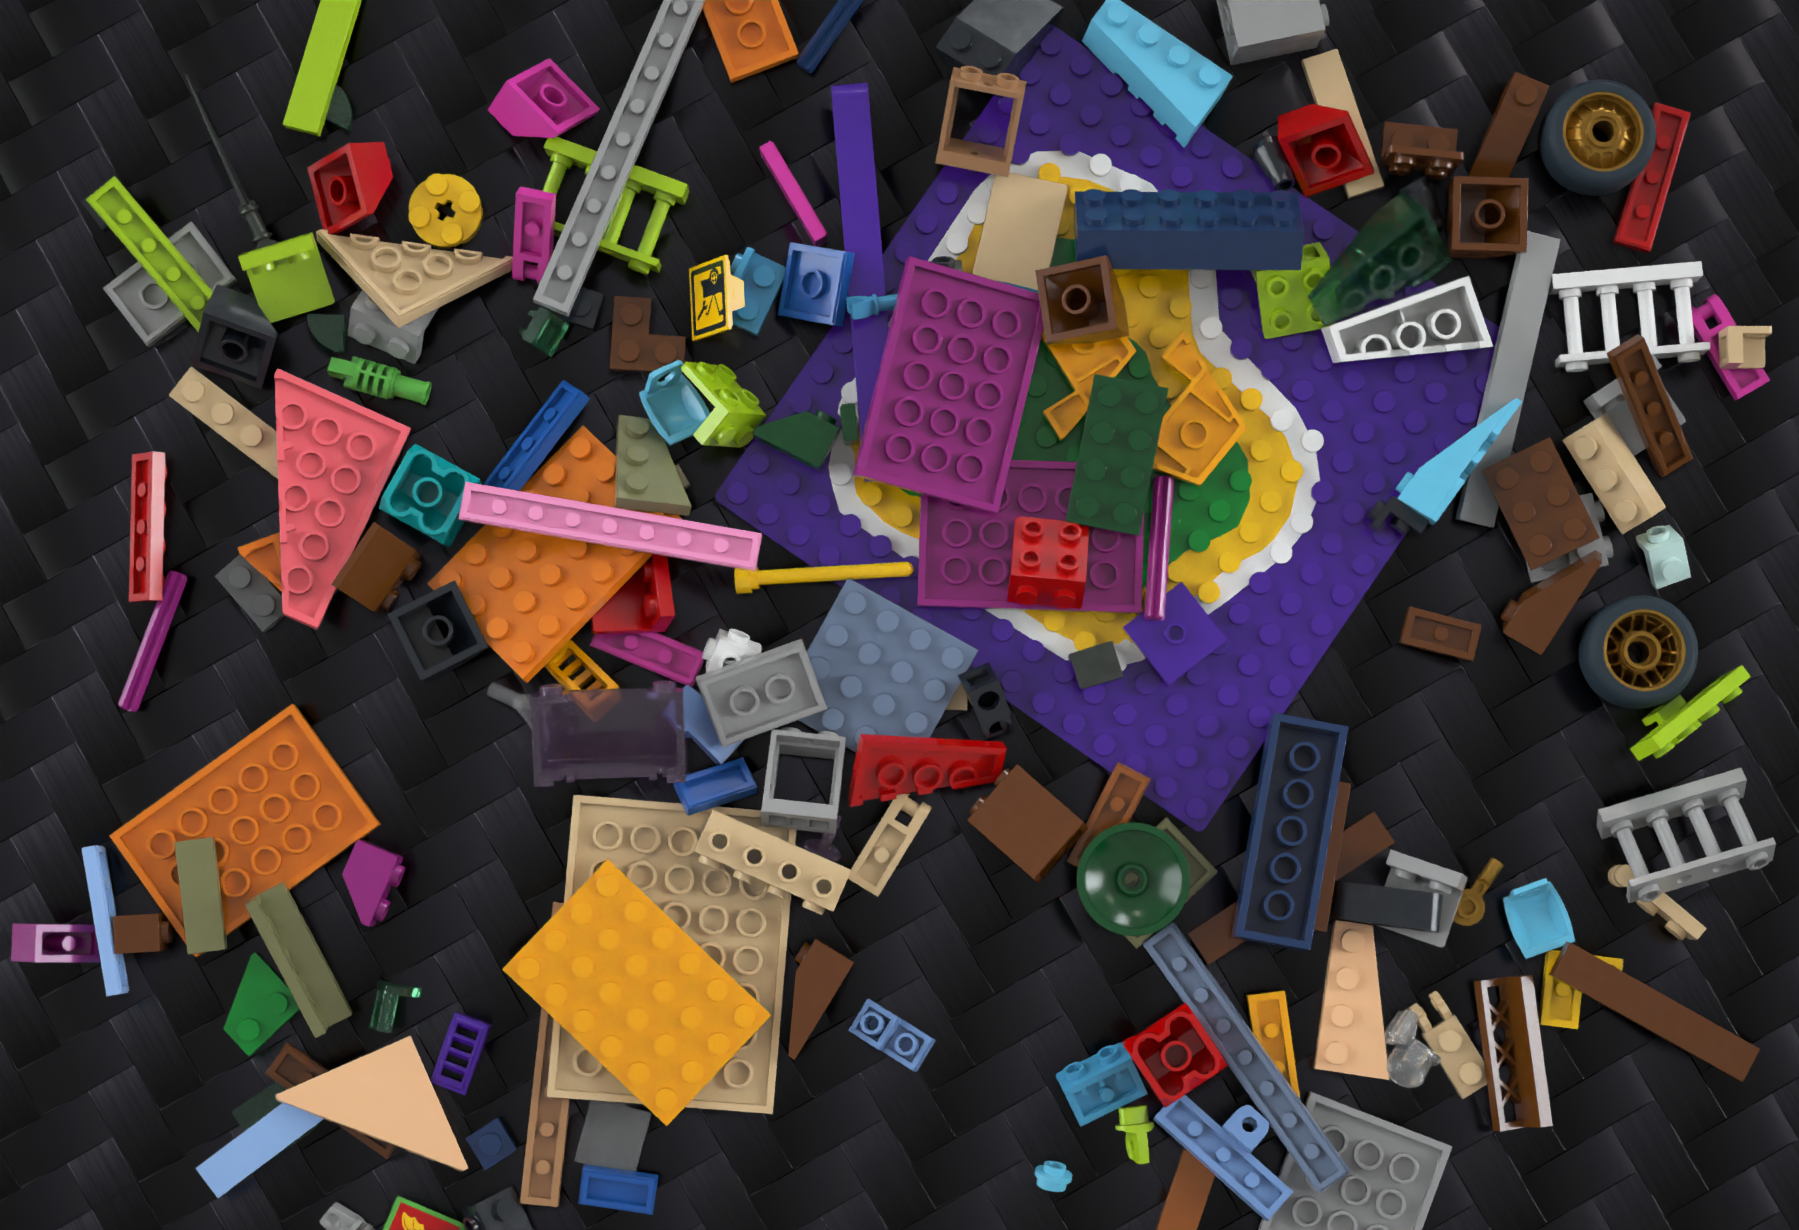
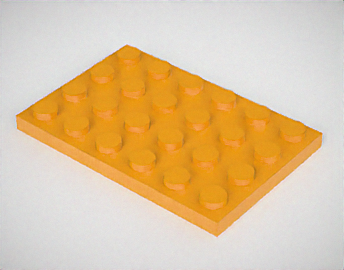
M608 859L502 969L666 1126L771 1016L764 1007Z

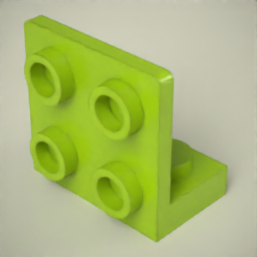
M313 232L238 256L242 270L247 271L258 306L270 323L322 308L335 302Z
M1320 242L1303 245L1301 270H1250L1257 284L1262 333L1265 339L1317 330L1336 323L1330 260Z

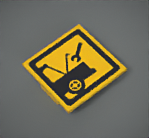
M723 255L689 268L692 341H698L732 329V311L745 307L744 281L730 274L728 255Z

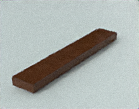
M1374 811L1343 831L1335 881L1395 843ZM1237 901L1187 933L1207 965L1245 941L1231 938Z
M1565 942L1549 973L1550 976L1738 1081H1744L1760 1048L1571 942Z

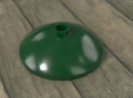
M1144 823L1118 824L1098 834L1085 848L1077 869V889L1085 910L1103 928L1120 935H1147L1167 926L1182 910L1190 888L1189 866L1180 846L1164 831ZM1128 873H1135L1138 876V884L1135 887L1126 885L1125 876Z

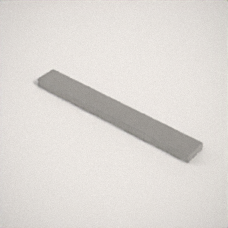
M1527 231V252L1516 254L1477 426L1513 399L1518 398L1522 403L1463 484L1455 517L1456 520L1494 528L1499 505L1482 470L1511 456L1561 239Z

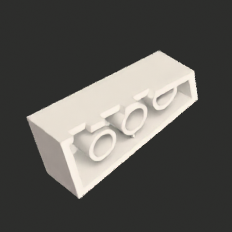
M1469 276L1321 328L1333 363L1493 347Z

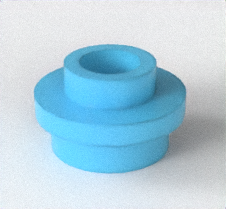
M1045 1161L1044 1165H1039L1035 1168L1036 1184L1044 1190L1063 1192L1066 1190L1067 1184L1071 1183L1072 1173L1066 1170V1165L1063 1163Z

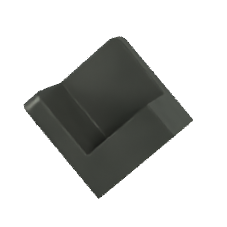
M1113 641L1068 655L1080 689L1105 682H1113L1124 677Z

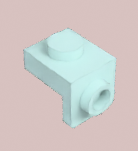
M1670 525L1655 526L1648 529L1646 533L1636 536L1637 545L1645 553L1651 584L1656 589L1691 577L1684 540Z

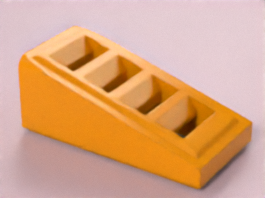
M571 639L544 666L594 720L602 716L622 697L619 686ZM572 655L576 658L563 671L558 668ZM584 666L586 670L572 681L570 677ZM594 677L596 681L583 692L581 688Z

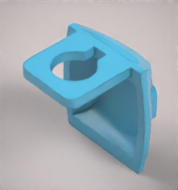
M681 360L651 372L645 390L639 392L642 404L652 424L670 446L693 436L710 414L697 390L682 374L681 367L683 363ZM667 373H670L667 377H665L664 381L659 383L658 380L662 376L666 375Z
M1547 878L1514 889L1510 892L1509 896L1503 898L1511 932L1526 959L1562 947L1566 941L1575 942L1567 910L1556 889L1550 881H1547Z

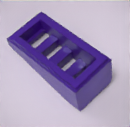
M458 1011L454 1012L430 1080L431 1083L466 1095L492 1024ZM463 1027L478 1033L476 1040L459 1034V1028ZM454 1041L473 1047L472 1053L470 1054L452 1047ZM449 1054L469 1061L467 1067L465 1068L447 1061ZM444 1068L464 1075L462 1082L443 1076Z

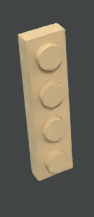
M191 366L169 396L278 479L276 430Z

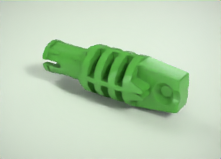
M355 356L352 357L351 361L331 357L327 369L330 377L344 381L343 386L345 388L387 400L397 396L426 405L431 392V382L403 376L395 367Z

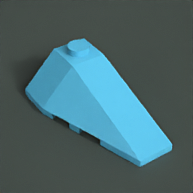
M1518 398L1513 399L1421 466L1415 475L1408 471L1395 489L1401 493L1398 499L1429 520V524L1434 526L1522 401Z

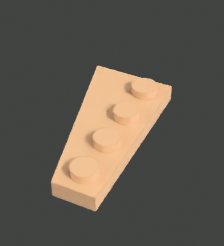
M1334 920L1313 1068L1389 1080L1373 925Z

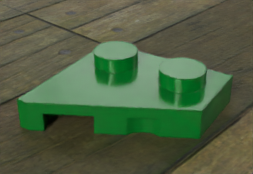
M259 952L253 953L250 957L224 1026L226 1033L248 1056H252L300 1011L285 980Z

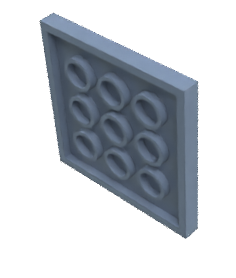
M848 578L807 651L827 710L799 719V721L818 732L830 731L839 736L846 737V747L854 752H857L860 734L930 738L961 683L958 675L968 670L978 649Z

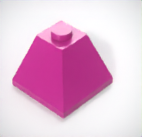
M550 58L507 80L488 108V111L513 136L555 138L596 115L600 110Z

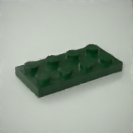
M1094 374L1065 519L1066 522L1139 536L1168 388Z

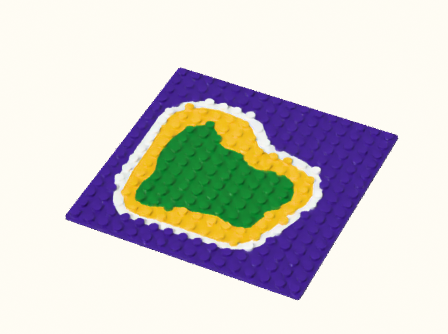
M1054 25L1018 75L1019 80L1027 81L1009 172L1068 185L1050 267L1076 262L1073 232L1075 191L1085 192L1089 189H1099L1104 192H1123L1128 189H1135L1140 192H1160L1166 189L1177 192H1198L1200 190L1235 192L1238 190H1248L1253 193H1271L1275 191L1271 182L1252 159L1203 126L1199 127L1186 147L1183 148L1175 139L1177 135L1167 124L1162 126L1153 116L1154 111L1141 97L1136 99L1128 90L1129 85L1119 74L1114 75L1088 48ZM994 95L963 140L1005 148L1014 98L1004 96L1001 99ZM948 165L943 167L883 253L886 295L898 294L906 259L910 256L925 261H932L940 256H949L955 260H961L963 272L973 273L994 182V174ZM1292 187L1288 190L1289 193L1298 194L1304 227L1303 245L1320 242L1329 256L1336 323L1438 286L1308 197H1305ZM1113 269L1125 301L1130 335L1127 337L1136 349L1134 356L1115 378L1168 388L1164 416L1190 384L1161 360L1162 355L1183 331L1187 334L1192 346L1200 358L1202 357L1220 389L1222 388L1247 427L1200 487L1173 477L1174 488L1166 593L1182 582L1226 637L1227 641L1175 682L1167 686L1122 629L1139 614L917 607L921 494L879 482H864V478L853 475L861 437L851 319L846 306L843 326H832L765 422L767 424L805 411L815 415L817 410L836 419L835 426L840 428V434L821 471L818 472L753 439L716 492L715 498L717 502L811 567L910 562L914 567V571L910 576L856 579L854 581L978 649L968 670L989 662L999 680L1007 702L1110 773H1112L1117 762H1120L1150 777L1151 780L1143 795L1195 831H1203L1264 743L1269 717L1273 713L1283 714L1405 536L1390 525L1392 519L1388 516L1376 531L1372 532L1367 529L1372 521L1367 515L1379 499L1386 502L1392 495L1398 498L1401 493L1395 489L1408 471L1415 475L1421 466L1477 426L1499 331V326L1483 316L1493 347L1333 363L1321 329L1270 339L1264 338L1257 284L1250 270ZM887 310L889 327L894 310ZM1042 339L1040 340L1011 460L1077 462L1086 417L1083 416L1066 438L1060 441L1043 415L1044 410L1075 391ZM855 403L858 445L845 446L843 444L840 406L842 404ZM1153 469L1144 509L1141 613L1145 610L1154 478L1160 475L1169 476ZM846 580L833 582L843 588ZM1113 641L1124 677L1113 682H1105L1080 689L1068 655Z

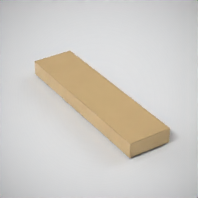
M1338 49L1303 59L1301 64L1315 104L1349 112L1374 168V174L1343 184L1347 199L1382 189L1384 183Z

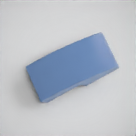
M686 685L662 711L684 737L692 738L715 764H723L743 742L741 740L721 747L702 695L689 685Z
M870 999L866 1000L848 1030L915 1072L918 1071L936 1041Z

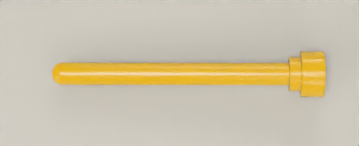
M910 562L773 570H759L756 567V572L735 568V588L737 594L752 593L753 589H759L760 585L847 580L848 578L856 580L907 577L913 573L914 567Z

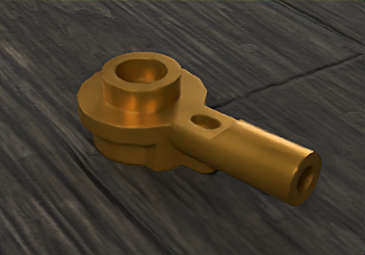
M1491 857L1471 888L1464 889L1453 920L1455 923L1462 926H1471L1482 919L1485 912V903L1482 897L1504 866L1498 860Z

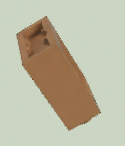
M963 66L961 69L954 67L948 90L936 163L1008 177L1027 81L1019 80L1017 76L1009 73H1000L997 76L986 74L981 69L973 66ZM959 88L1014 98L1005 148L951 138Z

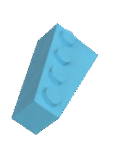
M1106 0L1092 18L1082 39V42L1114 75L1119 74L1129 85L1128 90L1136 99L1141 97L1154 111L1153 116L1162 126L1168 125L1177 135L1175 139L1183 148L1186 147L1222 97L1233 77L1121 0Z

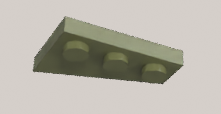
M619 415L616 434L615 507L689 516L692 506L664 438L659 434L650 418Z

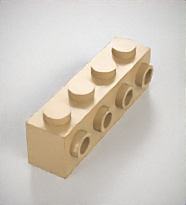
M715 810L711 811L694 852L701 854L698 862L717 870L720 869L721 864L735 869L733 877L751 885H754L756 879L768 883L770 886L767 892L786 900L789 899L790 894L804 899L802 907L820 915H823L825 909L834 911L851 872L850 869Z

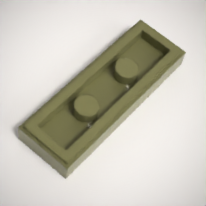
M215 837L175 842L187 953L195 954L228 949Z

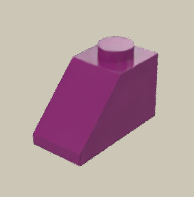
M13 923L11 961L101 962L95 925Z

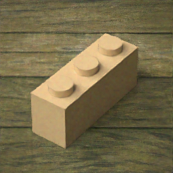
M1607 413L1562 440L1621 534L1626 533L1666 508Z

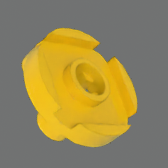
M438 173L429 176L427 180L419 184L414 190L409 201L408 217L417 235L425 243L436 248L449 249L465 244L475 237L483 222V208L475 188L467 180L452 174L442 175ZM447 202L452 203L451 209L456 212L454 217L447 216L444 221L438 219L440 215L437 211L438 206L445 205Z

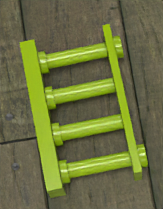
M559 137L547 138L544 149L547 155L551 157L550 162L553 164L542 191L557 195L566 169H571L572 165L586 169L584 174L587 175L597 151ZM634 165L597 251L629 262L628 268L639 273L648 275L650 270L659 273L662 267L659 259L651 257L669 207L674 206L675 202L685 205L690 192L688 184ZM644 190L655 194L653 199L656 200L639 248L637 251L618 245L617 241L635 194H640V191ZM555 222L554 235L560 237L565 225Z

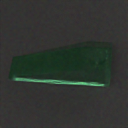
M1400 193L1372 215L1307 297L1321 323L1326 326L1363 310L1367 303L1379 298L1387 300L1394 297L1395 292L1407 286L1415 288L1426 283L1447 266L1452 259L1426 207Z

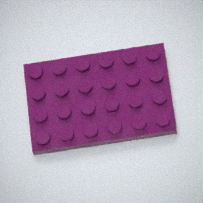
M911 256L908 257L853 475L989 513H998L1043 331L1039 293Z
M1011 460L999 512L996 514L921 494L917 607L1140 614L1142 607L1144 514L1139 536L1089 526L1086 585L1082 609H1061L1054 606L1022 605L1020 603L1007 602L1015 519L1020 516L1065 520L1077 462Z

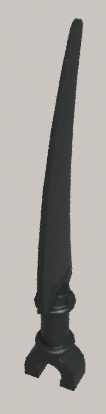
M186 75L214 145L240 199L239 215L241 217L244 216L254 237L252 242L258 243L256 249L278 243L275 240L269 239L272 233L267 232L257 211L259 206L256 205L254 200H249L246 197V193L209 121L189 76Z

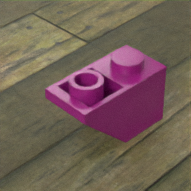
M357 840L342 875L361 923L370 927L375 926L376 921L382 922L389 910L391 902L386 900L391 886L397 888L403 877L405 867L401 863L404 857L364 840Z

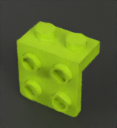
M685 362L681 367L683 373L715 406L693 436L702 445L741 448L748 444L754 438L753 432L755 428L767 416L758 406L760 403L758 398L750 391L742 389L735 381L737 378L735 373L723 364L712 365L704 362Z

